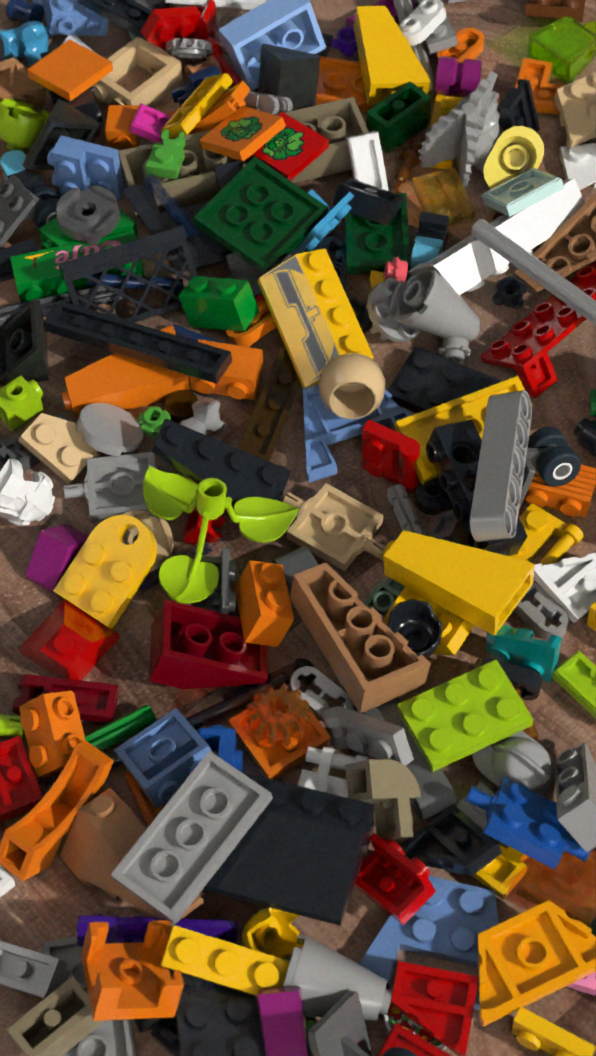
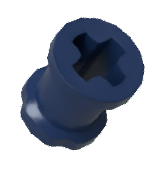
M10 0L6 7V15L12 21L19 20L24 23L28 21L42 22L44 9L38 3L31 4L24 0Z

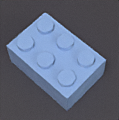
M268 0L218 29L236 74L251 89L250 91L258 88L263 44L313 54L326 48L309 0Z

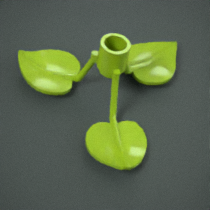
M149 466L143 482V498L147 509L153 515L165 520H174L180 517L183 511L191 514L195 507H197V511L202 516L194 560L185 555H176L165 560L159 571L161 587L172 600L185 604L200 602L215 591L219 582L218 568L212 563L200 561L208 522L221 516L225 508L231 521L240 523V533L245 538L260 543L272 542L280 538L297 516L298 508L278 500L247 497L237 501L233 509L231 505L232 498L226 497L227 487L223 481L216 478H207L201 481L198 486L196 482L188 477L163 472Z

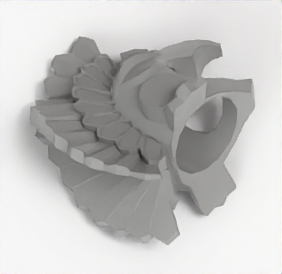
M493 71L489 73L487 79L480 81L476 91L471 92L468 97L462 99L455 109H451L448 115L441 116L439 122L432 124V127L428 129V133H425V142H421L422 148L418 150L422 154L418 157L422 161L420 164L422 167L430 168L442 161L456 159L462 191H465V186L468 187V181H470V174L472 173L471 165L477 166L483 173L486 159L493 149L499 134L498 119L500 114L498 106L500 94L492 91L498 75Z

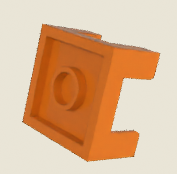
M169 920L150 921L144 941L136 943H105L109 929L108 922H89L81 958L93 1021L175 1017L184 986L180 970H175L171 979L169 969L160 966L171 930Z

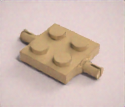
M327 483L315 496L307 501L293 495L291 492L287 493V496L284 497L283 502L298 508L297 519L287 530L288 540L299 546L306 545L311 553L344 572L363 551H367L383 560L382 554L386 546L372 539L383 523V514Z

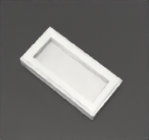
M373 131L347 137L353 178L389 191L378 132Z

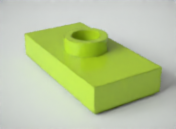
M578 650L553 671L552 678L596 719V665Z

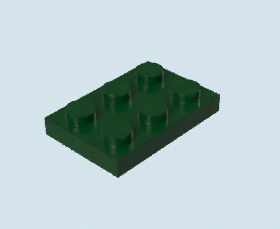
M395 193L403 196L405 200L388 226L349 212L345 215L347 274H370L371 270L384 273L386 262H392L394 257L407 261V272L410 271L407 193Z

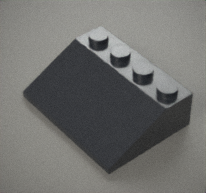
M241 772L271 792L273 799L203 890L341 926L370 844L368 838L373 834L374 804Z

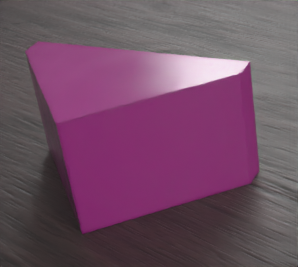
M67 524L40 531L26 572V578L55 594L53 590L89 536Z

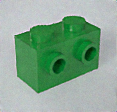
M193 276L179 295L190 327L245 332L259 312L248 280Z

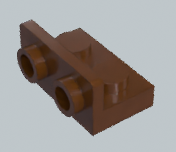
M527 0L524 15L583 21L586 0Z

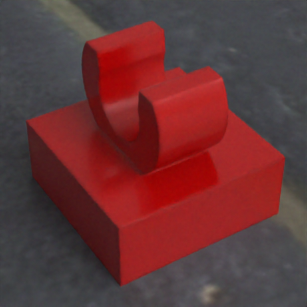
M195 507L191 514H188L182 540L193 546L198 543L202 516L197 511V507ZM219 516L215 520H209L205 537L207 542L216 543L222 538V534L214 531L212 526L220 528L226 520L223 516Z

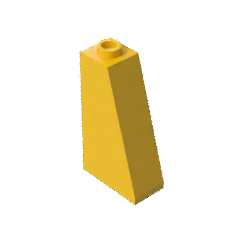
M357 6L354 33L367 105H377L408 82L413 83L428 94L430 78L387 7Z
M405 530L395 541L391 540L386 545L382 554L385 576L493 636L497 634L533 585L535 564L529 561Z

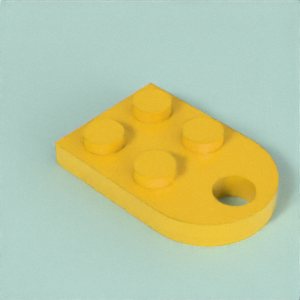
M116 515L103 520L91 532L53 591L102 624L113 629L155 563L157 543L152 531L140 520L128 515ZM136 527L139 532L137 540L132 544H125L123 540L125 532L130 528Z

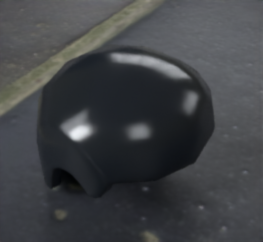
M410 599L398 603L390 612L387 626L394 633L399 632L408 641V647L418 656L421 654L424 657L431 656L439 647L442 636V622L436 617L429 603Z

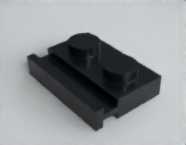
M519 79L517 81L518 87H513L498 106L503 132L515 126H525L538 132L540 128L531 83L529 80Z

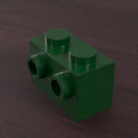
M408 82L366 112V127L369 132H378L381 150L388 154L430 124L431 96L413 83Z

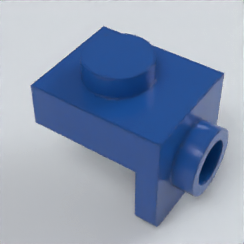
M222 725L199 728V735L206 741L211 750L219 751L218 757L242 772L243 750H237L236 730Z

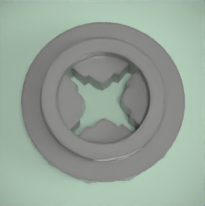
M175 38L166 42V52L171 53V56L176 58L201 59L213 53L212 44L203 39Z

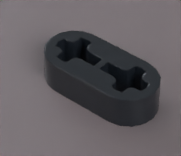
M480 658L476 660L473 670L495 659ZM498 661L522 700H535L538 698L543 678L538 672Z

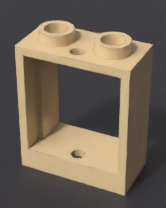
M137 36L108 58V60L112 61L113 71L95 83L93 89L95 98L99 101H104L108 105L140 106L141 103L152 108L167 97L172 90L183 84L181 61ZM137 65L153 75L131 93L115 83V81Z

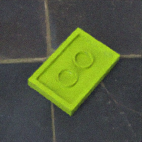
M497 659L397 704L398 714L432 772L533 725V717Z

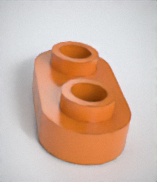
M464 28L456 33L458 45L437 52V66L440 56L455 57L459 63H462L464 59H475L484 49V34L475 28Z
M266 300L257 303L259 312L245 332L226 330L230 344L251 347L264 335L277 328Z

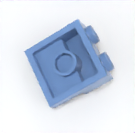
M42 0L49 34L106 37L109 20L77 3V0Z
M62 135L56 145L50 148L47 161L49 165L54 166L55 171L52 176V185L58 187L60 196L77 187L80 188V191L90 190V186H100L111 191L115 195L116 200L121 201L124 195V183L118 149Z
M177 708L114 750L156 809L169 802L208 751L212 752L206 741Z

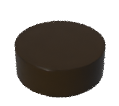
M178 390L171 393L165 402L166 411L170 414L171 420L181 423L182 420L193 417L192 405L198 401V398L188 390Z

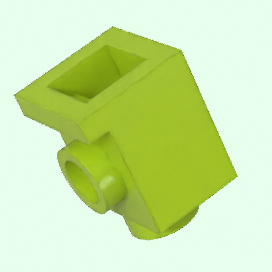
M21 375L0 388V420L11 432L44 411L41 401L43 392L35 380L32 379L27 382Z

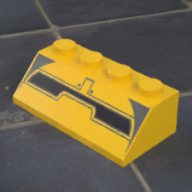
M326 248L295 254L259 277L257 282L303 389L319 384L318 382L325 365L337 356L345 353H358L368 356L373 360L374 356Z

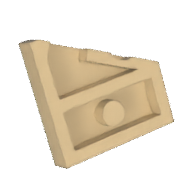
M41 413L19 437L18 441L69 485L87 465V459L93 458L98 451L83 440L85 435L81 431L78 432L76 428L77 423Z

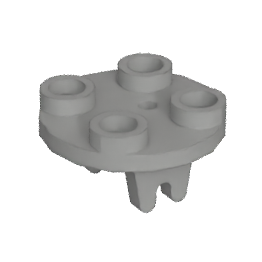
M388 278L382 283L377 284L368 295L367 309L369 318L373 323L370 332L373 334L380 332L381 340L390 339L394 342H407L417 337L421 330L400 324L393 319L394 315L390 313L389 307L391 297L399 282L394 278Z

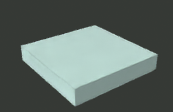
M531 168L483 193L481 197L485 206L511 217L565 189L561 178L539 169Z

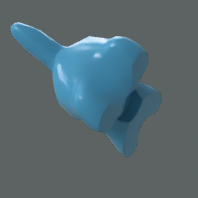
M28 21L18 28L1 30L0 28V35L5 50L3 61L10 58L17 59L23 57L26 58L28 65H34L41 60L40 53L48 51V38L56 34H49L48 26H44L43 23L38 21Z

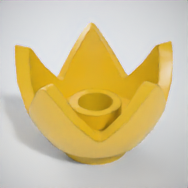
M270 907L259 911L250 918L243 928V947L281 959L292 957L295 946L303 948V945L296 944L300 932L291 924L300 915Z

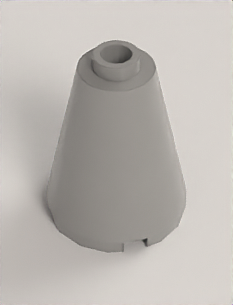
M421 263L413 267L408 272L412 275L405 283L401 280L396 286L391 297L389 309L390 313L394 315L393 319L398 323L441 338L451 336L467 339L468 342L474 340L479 334V317L441 272L430 263Z
M298 934L296 944L303 945V948L294 947L283 987L301 986L305 1016L323 1017L348 991L358 992L364 1020L376 1021L379 1013L387 1015L393 991L386 989V979L310 936Z

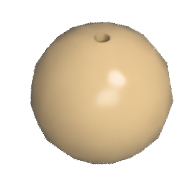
M345 353L333 358L325 365L318 382L319 394L326 409L334 415L346 419H359L370 415L380 406L385 393V378L378 364L370 357L358 353Z

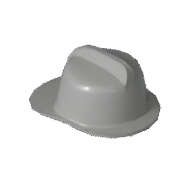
M523 731L471 754L476 768L498 787L505 777L515 783L525 785L532 792L543 797L550 790L555 780V766L551 755L542 745Z

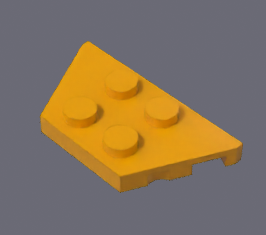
M548 900L479 933L477 944L480 1023L484 1027L519 1010L520 1007H525L596 972V936L591 934L592 929L579 920L569 918L563 909Z

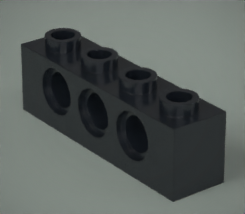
M472 419L435 427L426 444V455L428 460L434 463L439 474L440 486L444 492H447L453 504L454 516L457 521L461 522L466 532L468 546L506 556L518 554L527 538L519 517L516 534L513 538L476 542L472 536L470 529V515L474 495L472 491L475 488L482 443Z

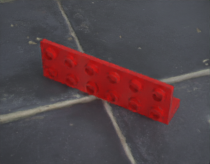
M596 260L587 267L580 269L576 276L569 281L595 301ZM553 294L545 302L538 304L526 318L515 323L511 330L502 338L492 342L489 348L480 355L481 360L484 363L515 369L529 397L537 398L558 380L547 352L582 324L586 318Z

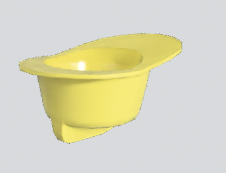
M525 126L511 127L502 133L486 159L483 168L484 180L490 189L531 168H539L544 156V143L539 134Z

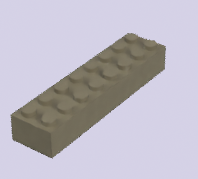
M354 97L285 112V114L329 139V148L291 182L297 183L352 170L346 138L369 132ZM211 130L185 136V158L177 180L155 176L170 194L171 199L174 200L173 203L179 206L178 208L210 201L220 192L214 167L238 161L237 159L202 148L199 140ZM162 141L118 151L125 188L143 184L145 178L150 176L145 171L153 145H162ZM249 158L242 161L243 168L251 161ZM155 197L159 213L167 212ZM131 205L132 210H133V213H134V216H135V220H140L139 217L137 216V213H136L135 209H134L133 206Z

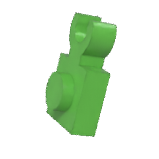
M165 129L161 134L162 145H153L146 164V171L148 172L147 175L153 174L157 177L177 180L185 158V133L181 131L178 138L170 139L169 130Z

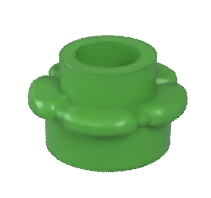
M149 407L145 412L140 413L138 423L141 425L140 428L145 435L157 438L165 418L171 420V416L166 410L162 411L160 407Z

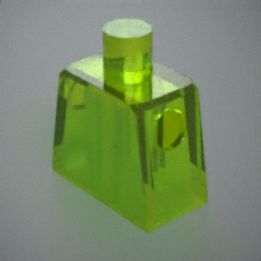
M566 16L530 34L528 57L535 60L553 62L551 73L566 84H570L596 56V22L593 20L582 25L573 18Z

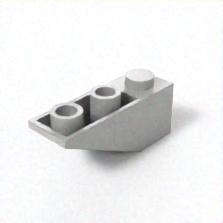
M584 742L575 749L568 748L563 751L554 762L557 819L580 846L588 852L596 847V764L587 744Z

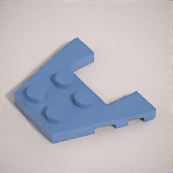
M319 384L304 388L303 407L308 482L311 483L337 474V464L328 445L361 435L362 428L368 419L385 427L390 425L392 430L396 431L394 428L396 421L413 414L406 408L402 409L394 402L392 395L385 389L380 406L370 415L359 419H346L336 416L326 409L319 394Z
M429 876L428 878L436 891L435 894L404 925L390 915L359 965L386 979V988L390 986L398 950L478 968V934L499 924L495 891ZM479 980L474 1005L475 1010H480Z

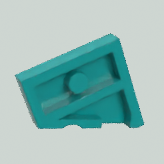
M503 624L495 636L487 632L485 651L495 660L532 669L538 672L544 681L550 683L552 673L558 665L562 638L551 634L548 641L533 639L534 633L532 630L516 629Z

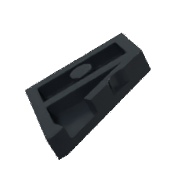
M454 804L414 833L413 837H409L399 845L405 852V856L410 860L416 857L426 866L473 876L502 854L498 842L491 836L483 833L484 830Z

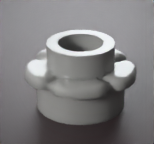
M451 336L443 339L442 347L438 349V352L449 360L462 363L465 358L470 356L471 350L468 348L469 342L467 339Z

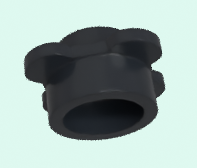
M505 277L497 281V293L493 295V302L496 305L503 304L516 309L521 308L524 305L523 294L527 292L526 284L515 277Z

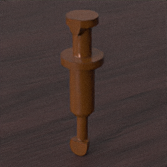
M412 137L410 149L402 151L400 155L402 162L395 175L396 183L390 192L398 193L400 185L406 182L412 167L418 166L420 159L417 153L422 148L421 142H424L422 139Z

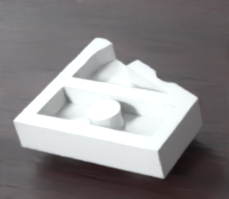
M596 143L577 145L571 149L567 146L560 147L559 156L565 180L575 179L579 190L589 185L595 188Z
M590 553L583 558H565L558 563L543 566L542 563L534 565V580L566 611L568 618L573 623H576L589 612L590 606L596 602V553Z

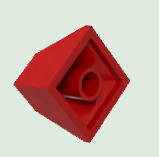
M64 599L19 647V652L56 678L82 680L120 637L118 633Z

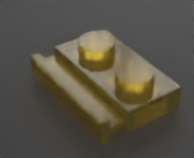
M454 167L450 168V172L442 173V171L412 178V188L424 212L449 216V226L462 223V219H475L476 211Z

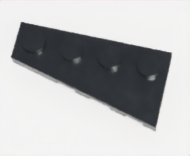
M166 418L151 451L187 477L191 475L200 482L207 478H216L223 481L227 487L226 497L232 498L233 509L237 501L247 497H262L280 501L291 473L286 468Z

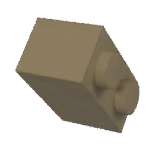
M72 976L6 1030L14 1045L23 1056H63L100 1026L104 1020L93 1021L88 993Z

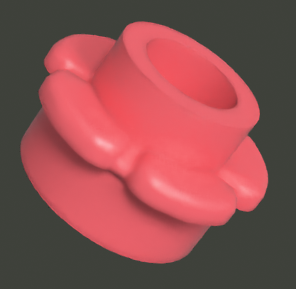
M394 257L392 262L387 261L383 279L394 278L398 282L401 280L405 282L408 262L399 260V257Z

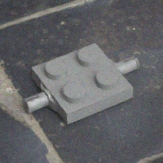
M146 452L88 458L87 474L84 483L64 485L65 499L86 497L89 504L91 523L102 522L109 517L134 510L148 511L149 515L155 516L147 509L143 498V482L149 466L157 469L155 454Z

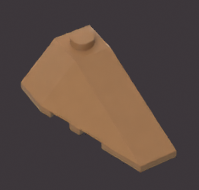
M596 193L532 254L562 277H566L596 260ZM517 269L514 272L520 280L535 292L544 289L543 286L521 270Z
M110 787L78 810L60 853V858L81 883L89 887L93 884L105 890L106 894L114 899L120 897L134 904L137 910L158 920H167L111 877V873L146 831V828L127 804ZM200 895L196 897L179 920L204 903Z

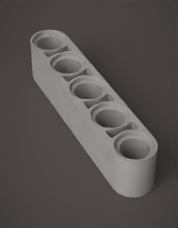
M525 390L491 395L488 399L470 515V529L476 542L513 538L516 534L532 418V404L529 394Z

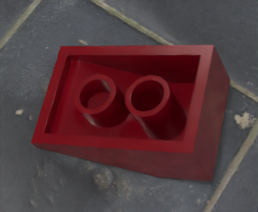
M164 600L151 626L149 682L179 689L266 683L268 679L267 645L245 643L240 617L171 600Z

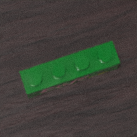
M129 231L105 236L94 245H87L82 241L10 256L20 302L67 293L64 279L58 267L59 264L137 240L135 232ZM142 259L138 260L133 270V273L139 276H144ZM133 262L122 265V267L129 270ZM116 268L109 269L106 273L127 275ZM86 278L72 281L75 291L94 287L87 285Z

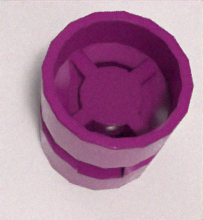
M440 56L437 67L435 95L453 96L455 93H458L462 98L468 97L471 92L476 91L480 83L482 60L464 59L462 63H459L455 57Z

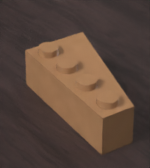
M326 562L293 575L290 600L359 713L373 709L425 686L431 663L422 654L418 656L408 647V641L399 632L394 633L381 621L382 616L373 607L369 609L358 598V593Z

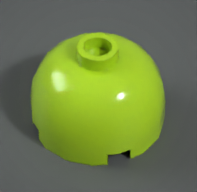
M3 98L2 102L0 101V139L7 143L6 148L11 151L19 150L24 152V149H30L50 113L42 109V113L39 114L33 110L34 105Z

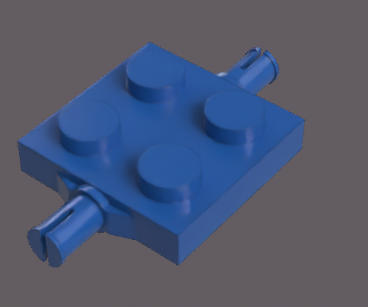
M504 777L497 793L493 797L474 786L470 788L465 801L485 810L487 823L483 833L552 869L556 868L564 851L583 862L587 860L591 850L586 852L575 839L571 838V834L558 821L557 803L532 792L523 784L515 783Z

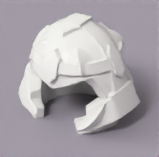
M9 458L0 471V517L8 519L9 522L17 526H26L36 520L41 521L45 516H49L53 509L55 497L52 494L54 486L52 480L45 473L34 471L32 473L34 482L25 481L23 479L22 464L19 460Z

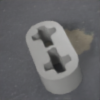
M533 582V585L524 596L525 598L534 597L533 604L528 600L523 603L520 601L513 610L514 613L543 640L548 641L551 634L563 638L567 631L568 614L547 592ZM547 619L550 622L557 620L558 626L556 627L553 624L546 626L545 620Z
M304 666L292 673L289 680L291 692L322 719H324L323 713L330 708L329 704L321 699L324 694L332 700L340 697L343 700L340 705L341 707L353 709V703L349 695L318 669ZM312 674L314 676L312 684L320 690L319 694L316 695L309 689L301 692L298 689L301 685V682L298 680L299 675L306 677Z

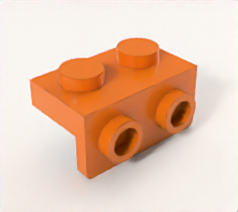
M73 691L42 694L19 706L21 725L25 730L29 747V759L33 765L36 778L48 777L63 770L75 745L86 740Z

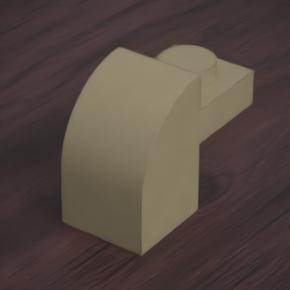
M368 759L346 764L348 798L374 803L377 835L384 841L388 838L397 840L413 837V817L410 799L421 797L420 788L413 773L404 764L392 759Z

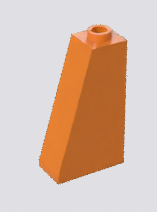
M174 326L160 330L176 335ZM113 353L64 377L67 391H63L61 394L65 410L73 411L76 423L81 410L86 405L108 403L127 411L165 402L167 397L175 391H190L188 375Z

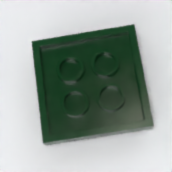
M254 157L193 219L195 226L262 274H266L277 267L305 239L310 231L328 214V207L257 157Z

